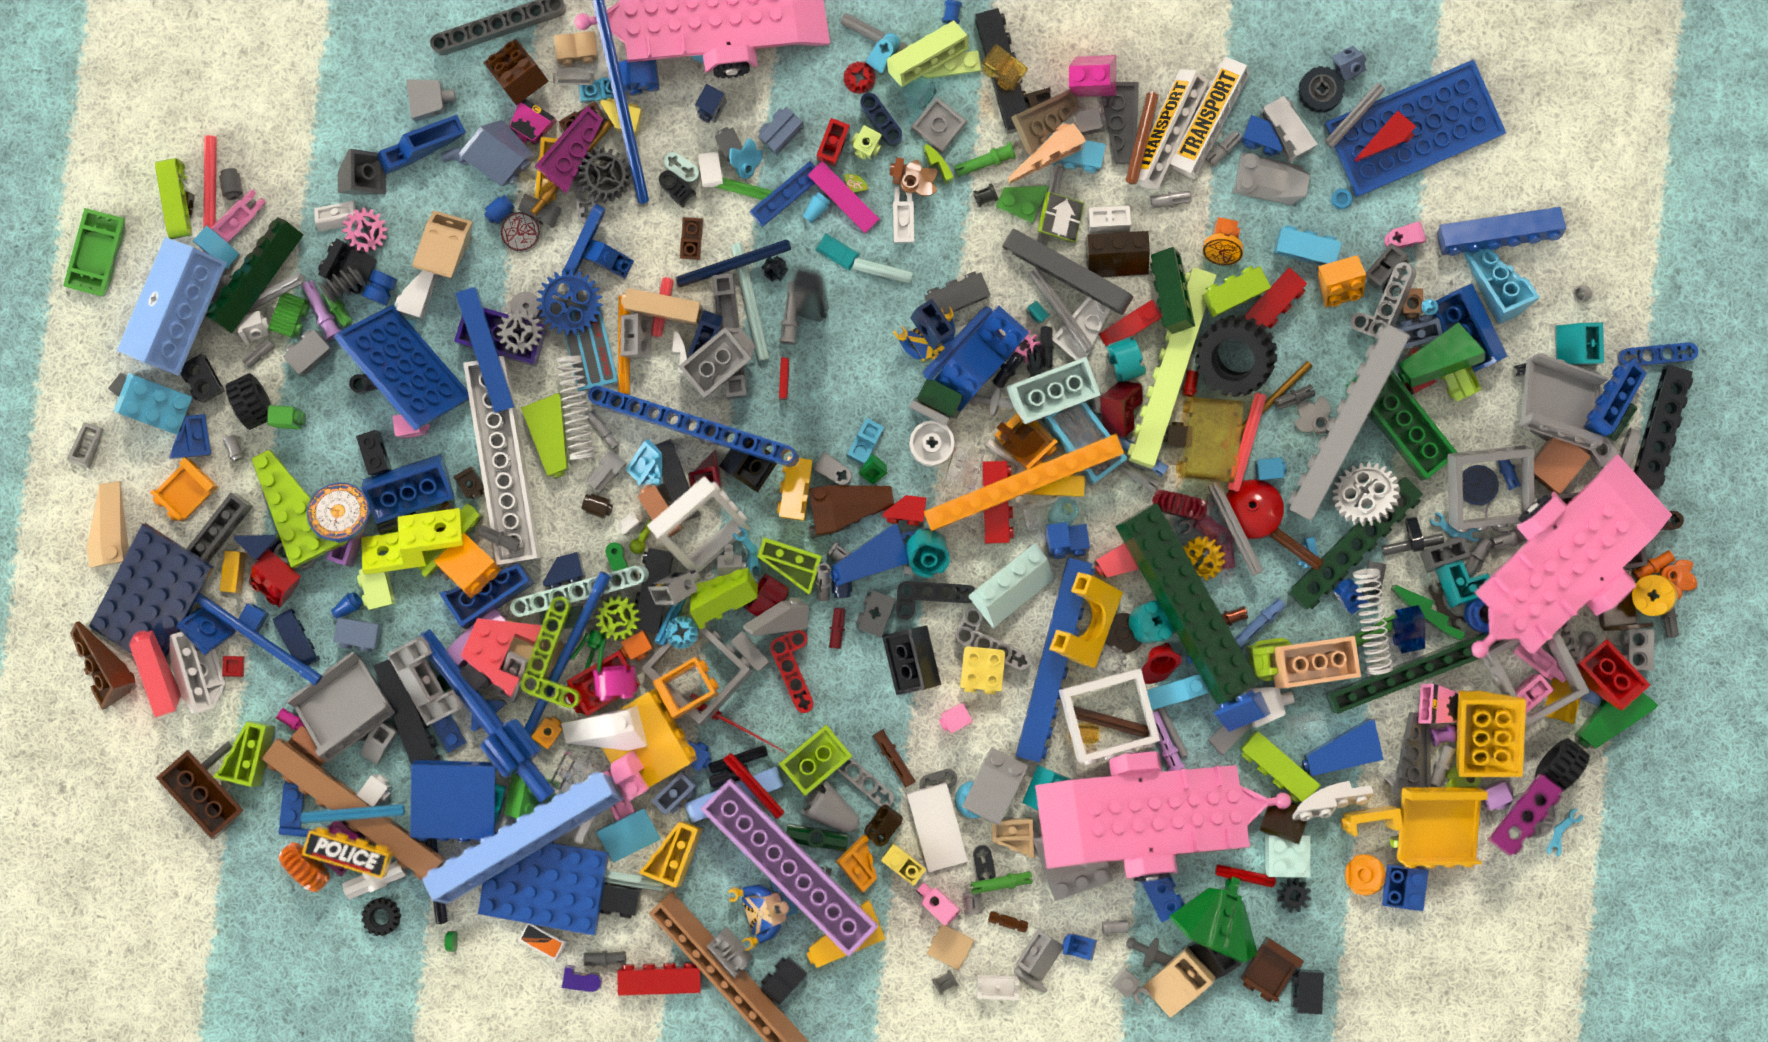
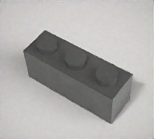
M974 271L965 275V279L959 282L957 279L947 282V287L942 289L935 287L928 290V295H925L924 298L926 302L933 299L939 309L942 308L944 314H948L950 312L949 306L955 312L989 298L991 294L982 273L976 274Z

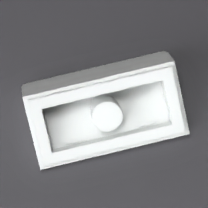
M354 200L314 208L315 224L318 231L322 232L346 227L342 223L343 221H349L347 218L348 214L354 216L353 211L356 209Z

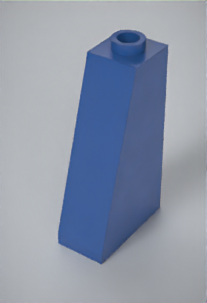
M894 524L887 527L832 565L830 574L836 585L839 586L909 563L898 525Z
M1367 719L1304 755L1305 760H1302L1303 770L1308 772V775L1315 776L1384 760L1375 720Z

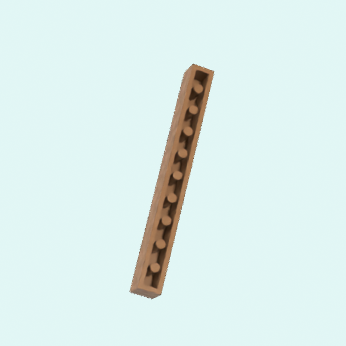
M283 738L276 739L262 758L269 769L279 771L283 774L281 777L291 784L294 782L299 786L298 790L307 796L309 794L313 796L315 803L323 808L327 807L330 810L372 807L359 798L355 791ZM390 817L345 820L349 823L347 826L350 829L363 833L365 835L364 839L369 841V843L387 846L389 851L394 852L393 856L398 859L397 863L405 869L409 867L415 872L414 876L423 881L422 878L426 877L430 870L440 868L446 860L424 842L418 841L416 838H410V832Z
M670 892L649 912V915L765 1042H809L744 970H741L735 977L726 970L707 947L714 937L673 892Z

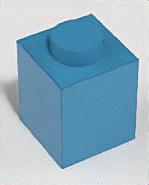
M1282 457L1255 461L1256 478L1258 481L1282 479L1284 474L1287 473L1286 463L1282 462Z

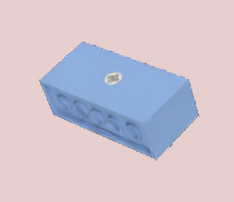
M165 237L117 351L179 376L220 278H222L221 276L227 262L194 247Z

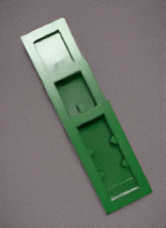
M1392 585L1391 590L1422 620L1456 640H1463L1465 632L1447 625L1449 616L1431 609L1434 601L1398 585Z

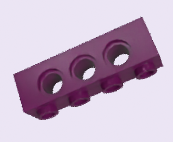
M1538 775L1491 834L1488 841L1507 856L1517 855L1523 848L1521 843L1525 838L1529 839L1536 831L1535 825L1538 821L1543 822L1549 814L1547 810L1551 805L1555 806L1562 797L1560 793L1563 790L1545 776ZM1538 794L1544 798V803L1541 806L1535 803V797ZM1526 810L1531 814V820L1527 823L1522 819V814ZM1512 827L1517 828L1519 832L1515 839H1512L1509 835V830Z

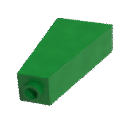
M1458 322L1398 364V376L1403 383H1408L1412 388L1483 362L1485 360V351Z
M1641 693L1627 707L1620 711L1603 699L1600 707L1594 710L1575 733L1579 738L1577 742L1586 749L1588 747L1596 749L1656 709L1658 704L1645 693Z

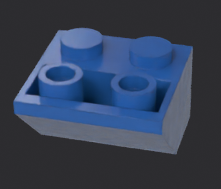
M1253 690L1237 697L1238 701L1234 698L1230 702L1218 705L1220 709L1214 712L1229 732L1271 714L1261 691L1254 693Z
M1387 864L1382 906L1424 911L1429 870L1421 867L1407 868L1404 865Z

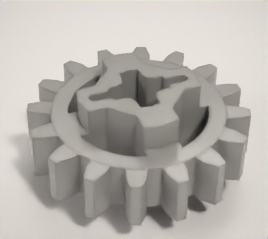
M518 309L515 310L514 315L508 312L509 318L502 317L501 319L504 321V324L498 325L502 332L497 334L503 337L500 343H507L506 349L508 351L513 347V353L515 354L518 353V350L525 354L527 348L532 352V345L539 346L537 339H543V336L539 334L540 331H543V328L537 326L541 321L539 319L533 320L535 314L531 313L528 316V311L525 309L522 314ZM523 319L529 320L533 326H526ZM514 321V324L511 326V328H508L510 323ZM520 326L525 330V332H522L521 337L516 333L519 331ZM530 335H533L532 339L527 343V339ZM509 338H516L518 345L513 344Z

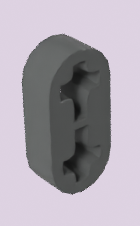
M943 769L923 776L920 779L919 785L921 789L927 788L923 787L925 779L929 778L930 781L937 780L938 782L932 786L946 782L947 787L950 788L956 784L957 775L952 769ZM946 772L949 775H954L950 784L947 781L939 782L940 778L945 777Z

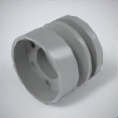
M1518 793L1512 797L1513 801L1508 803L1509 806L1506 807L1505 816L1513 808V806L1520 799L1523 793ZM1542 795L1535 797L1536 805L1541 806L1544 803ZM1551 805L1547 810L1549 814L1543 822L1538 821L1534 827L1536 831L1531 837H1543L1552 831L1557 820L1555 806ZM1527 810L1522 814V819L1526 823L1531 820V814ZM1512 827V828H1511V829H1513L1514 831H1516L1517 833H1519L1518 830H1517V828H1515V827Z

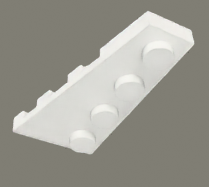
M1087 297L1073 313L1072 317L1093 345L1110 309ZM1065 325L1054 335L1053 343L1074 361L1087 357L1088 353L1082 351Z

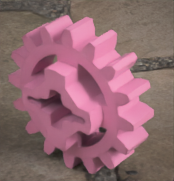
M365 208L361 209V213L355 209L353 211L354 216L348 214L347 218L349 221H343L342 223L347 226L341 230V232L347 233V236L343 239L350 240L348 246L355 245L357 252L363 248L364 253H367L369 247L374 251L376 250L375 244L380 247L383 245L380 239H386L383 232L388 229L382 227V224L386 221L379 220L380 213L373 215V209H370L368 213ZM365 217L370 218L374 222L366 221ZM355 220V230L351 231L352 224ZM363 227H367L369 231H367L366 233H361L360 230ZM375 229L378 230L376 239L373 236ZM355 238L362 239L364 243L358 242Z

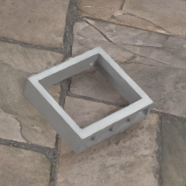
M1521 445L1448 454L1449 526L1457 529L1458 532H1468L1470 528L1486 530L1489 529V526L1503 528L1508 527V524L1512 523L1519 525L1521 522L1518 518L1522 514L1463 520L1462 465L1521 458L1523 513L1535 502L1534 448Z
M690 615L689 618L695 622L693 616ZM680 626L679 631L674 635L682 637L687 632V629H682ZM698 627L700 632L741 669L702 713L697 708L688 712L699 725L704 726L754 671L749 668L751 664L744 657L740 659L735 654L737 650L729 643L725 645L720 640L722 636L716 630L710 631L707 627L700 630ZM668 641L641 668L653 681L662 677L654 667L673 647ZM670 682L667 683L680 707L691 703Z
M1558 630L1552 635V639L1547 640V643L1572 693L1529 716L1526 713L1525 726L1534 723L1590 692ZM1517 638L1505 639L1489 648L1488 654L1483 657L1485 661L1483 664L1493 675L1491 678L1494 685L1499 687L1502 695L1513 697L1518 696L1497 654L1519 643Z

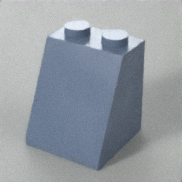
M503 120L480 126L458 154L462 159L500 186L515 184L520 178L519 174L529 168L531 165L530 161L535 156Z

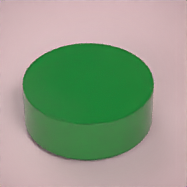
M448 931L445 935L444 945L447 952H456L457 931Z

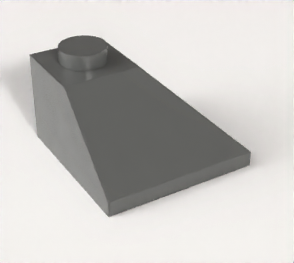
M348 149L338 171V193L351 195L386 194V174L377 159L378 153Z

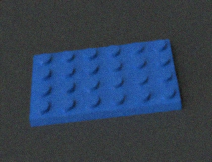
M394 305L338 332L334 337L415 431L469 400L468 390L403 315L396 310Z
M551 842L482 884L478 914L593 936L597 935L609 852Z

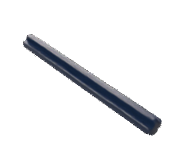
M785 239L676 277L677 285L684 287L710 278L713 275H719L790 251L791 244L789 240Z

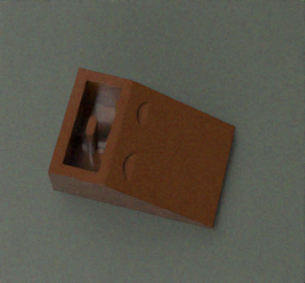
M516 38L506 43L501 50L490 55L483 62L516 106L549 82Z

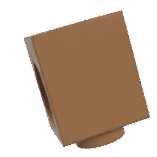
M1423 288L1410 289L1400 315H1405V319H1416L1418 315L1423 313L1421 308L1424 301ZM1408 299L1415 302L1414 309L1407 306Z

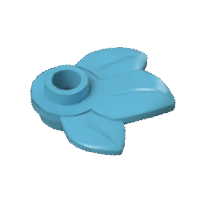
M750 138L746 140L741 150L730 148V163L735 167L739 177L743 179L750 178L763 158V151L757 150L755 142Z

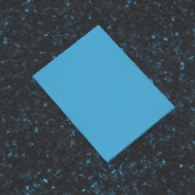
M644 808L596 831L604 848L609 852L613 863L661 840Z

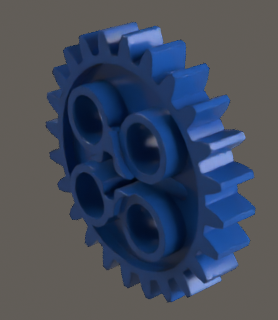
M563 269L562 276L554 272L555 279L548 276L549 284L542 283V286L545 288L544 291L538 290L542 298H537L536 301L542 302V305L536 308L543 310L539 317L546 316L547 319L544 324L552 323L550 330L558 327V334L563 329L567 336L570 334V330L573 331L574 335L578 334V329L584 333V326L592 328L591 320L598 322L595 314H602L597 310V307L603 306V304L598 303V300L603 298V296L596 294L600 288H593L596 281L588 282L589 275L582 278V271L575 275L574 269H571L569 275H567ZM563 283L569 288L566 295H561L558 291V287ZM582 290L588 293V299L585 302L579 301L577 297L578 293ZM556 295L564 299L572 297L573 302L584 305L587 309L584 310L576 306L568 308L567 303L553 299L552 296ZM554 303H559L562 306L561 313L554 314L552 312V305ZM573 310L581 312V319L579 321L572 320L571 313Z

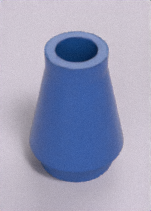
M356 592L347 593L331 609V612L336 619L360 610V606L363 605L362 599Z

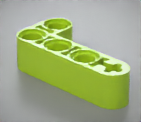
M178 158L155 162L162 210L169 239L192 236V227L183 180H187V176L184 173L186 167Z

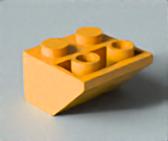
M1358 255L1318 266V282L1325 308L1330 306L1336 307L1341 303L1356 301L1364 297L1366 273Z

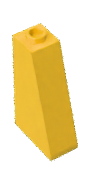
M870 899L864 901L859 906L878 923V927L854 952L885 940V935ZM826 934L809 946L810 952L807 953L810 963H815L816 968L847 956Z

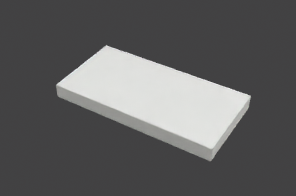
M947 783L907 793L928 872L968 862Z

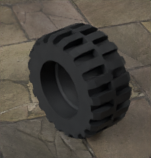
M1230 315L1225 319L1217 320L1206 330L1196 347L1195 363L1199 364L1197 367L1198 374L1204 375L1203 382L1205 384L1209 382L1212 385L1210 389L1213 391L1219 389L1221 390V395L1224 396L1232 393V397H1239L1242 393L1244 396L1249 395L1253 390L1257 391L1265 384L1275 368L1274 364L1277 361L1275 351L1277 346L1276 343L1271 341L1274 338L1271 332L1268 334L1265 332L1267 327L1263 323L1259 326L1256 324L1257 320L1252 317L1250 320H1247L1246 315H1239L1237 318L1234 315ZM1229 339L1245 343L1251 349L1254 356L1252 368L1246 372H1235L1228 369L1219 357L1218 348L1220 344Z

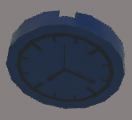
M1474 465L1462 471L1464 501L1471 505L1479 506L1487 504L1495 498L1498 493L1499 482L1497 475L1492 469L1483 465Z

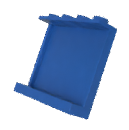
M414 760L411 764L410 838H416L418 841H426L428 838H437V841L457 839L460 842L478 839L481 842L482 839L488 836H495L497 768L492 762Z

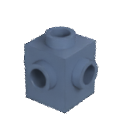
M1354 46L1345 48L1343 51L1332 56L1334 69L1345 82L1366 71L1365 54L1362 51H1358Z

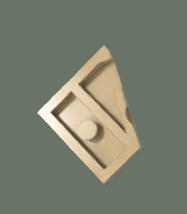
M1032 817L1002 819L999 826L991 822L993 842L1034 858Z

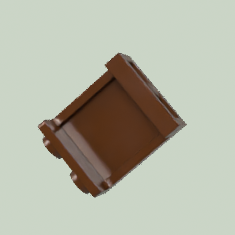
M1266 936L1257 950V955L1252 958L1240 978L1244 981L1243 986L1249 990L1254 991V989H1257L1261 992L1260 996L1270 1003L1272 1000L1278 1003L1280 1000L1278 997L1296 968H1300L1304 961Z

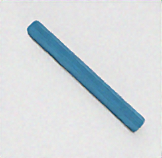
M403 804L303 812L301 813V821L303 824L402 816L405 814V807Z

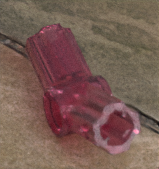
M1205 514L1203 520H1196L1193 527L1205 537L1208 536L1209 540L1215 539V546H1222L1219 552L1225 553L1221 558L1225 560V563L1221 567L1223 569L1236 567L1233 551L1234 539L1230 531L1222 527L1207 514ZM1221 533H1224L1226 537L1223 543L1219 541Z

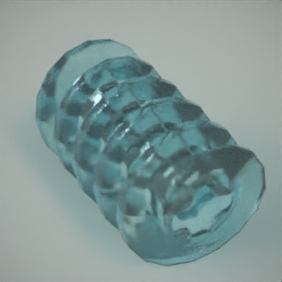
M1069 497L1058 499L1048 511L1047 519L1049 524L1067 522L1068 526H1070L1079 515L1076 501Z

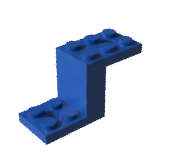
M998 305L978 331L953 355L934 380L963 395L957 408L958 411L961 412L982 386L999 370L1002 364L1005 363L1029 334V331ZM999 329L1003 330L1006 336L1002 335Z

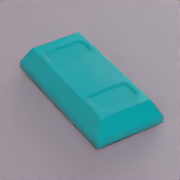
M825 233L815 249L848 271H850L855 259L860 255V253Z

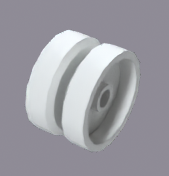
M930 420L922 422L915 427L910 437L909 447L912 456L917 462L924 466L934 467L943 464L949 459L955 442L953 433L948 426ZM929 441L935 442L934 448H930V445H928Z

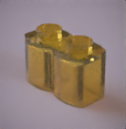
M996 44L980 65L982 73L988 78H996L999 81L998 85L1004 90L1010 89L1013 91L1028 72V68L1022 62Z

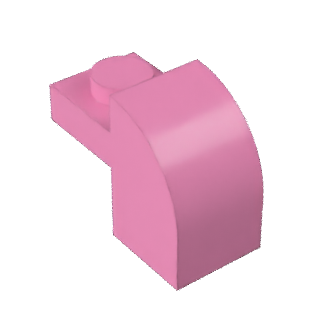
M634 750L614 761L610 767L615 784H620L629 801L649 789L639 773L644 767Z

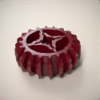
M1157 490L1152 498V504L1157 503L1163 513L1193 520H1203L1208 509V503L1203 499L1171 491Z

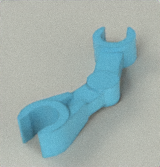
M1435 513L1440 517L1439 523L1429 519L1432 525L1439 526L1452 538L1464 537L1473 542L1480 540L1478 538L1474 539L1471 534L1473 531L1481 532V530L1472 528L1468 532H1458L1457 529L1449 526L1444 521V516L1441 513Z
M738 527L742 532L741 536L739 537L735 533H732V536L735 540L741 541L747 548L749 557L747 567L753 575V567H755L756 573L760 574L761 566L756 553L758 548L748 538L747 530Z
M1578 809L1570 810L1568 817L1554 827L1553 838L1547 847L1548 854H1551L1552 847H1556V856L1561 855V837L1565 829L1572 823L1580 822L1583 819V815H1580L1578 819L1573 818V813Z

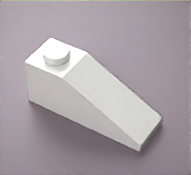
M423 270L402 291V294L398 295L395 306H397L396 310L423 320L438 274Z

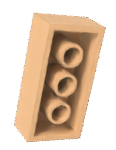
M1355 636L1274 647L1275 653L1270 654L1272 667H1277L1278 671L1277 675H1273L1275 689L1361 677Z

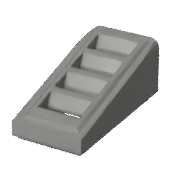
M84 422L67 459L73 464L90 469L104 429ZM87 428L94 430L90 431L95 433L94 437L85 434ZM83 438L91 440V444L82 442ZM80 447L88 448V451L80 450ZM78 454L85 456L84 459L77 458Z

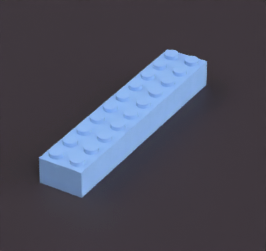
M595 772L582 784L577 783L571 786L570 791L567 793H560L552 798L553 801L547 805H539L534 809L535 812L519 817L515 824L502 827L495 836H488L482 839L481 844L465 849L463 855L458 858H450L443 867L430 870L422 880L433 901L449 904L624 798L613 777L602 772Z

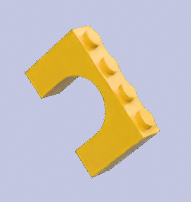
M1078 572L1071 592L1088 601L1092 613L1090 625L1086 632L1079 637L1056 630L1050 650L1080 665L1096 668L1123 592L1092 575Z

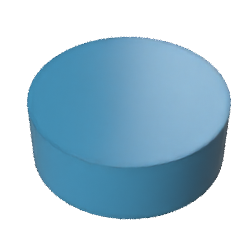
M1338 189L1332 194L1331 202L1337 209H1345L1352 203V194L1347 189Z

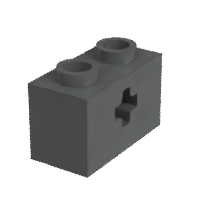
M1464 537L1427 548L1420 556L1426 572L1429 573L1462 559L1466 561L1471 554Z
M874 590L872 594L867 593L863 603L867 607L864 613L860 612L856 624H859L858 629L881 637L896 599ZM879 608L878 612L881 613V616H876L875 619H872V614L869 613L870 609Z

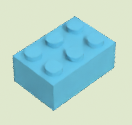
M128 373L114 411L178 435L192 396Z

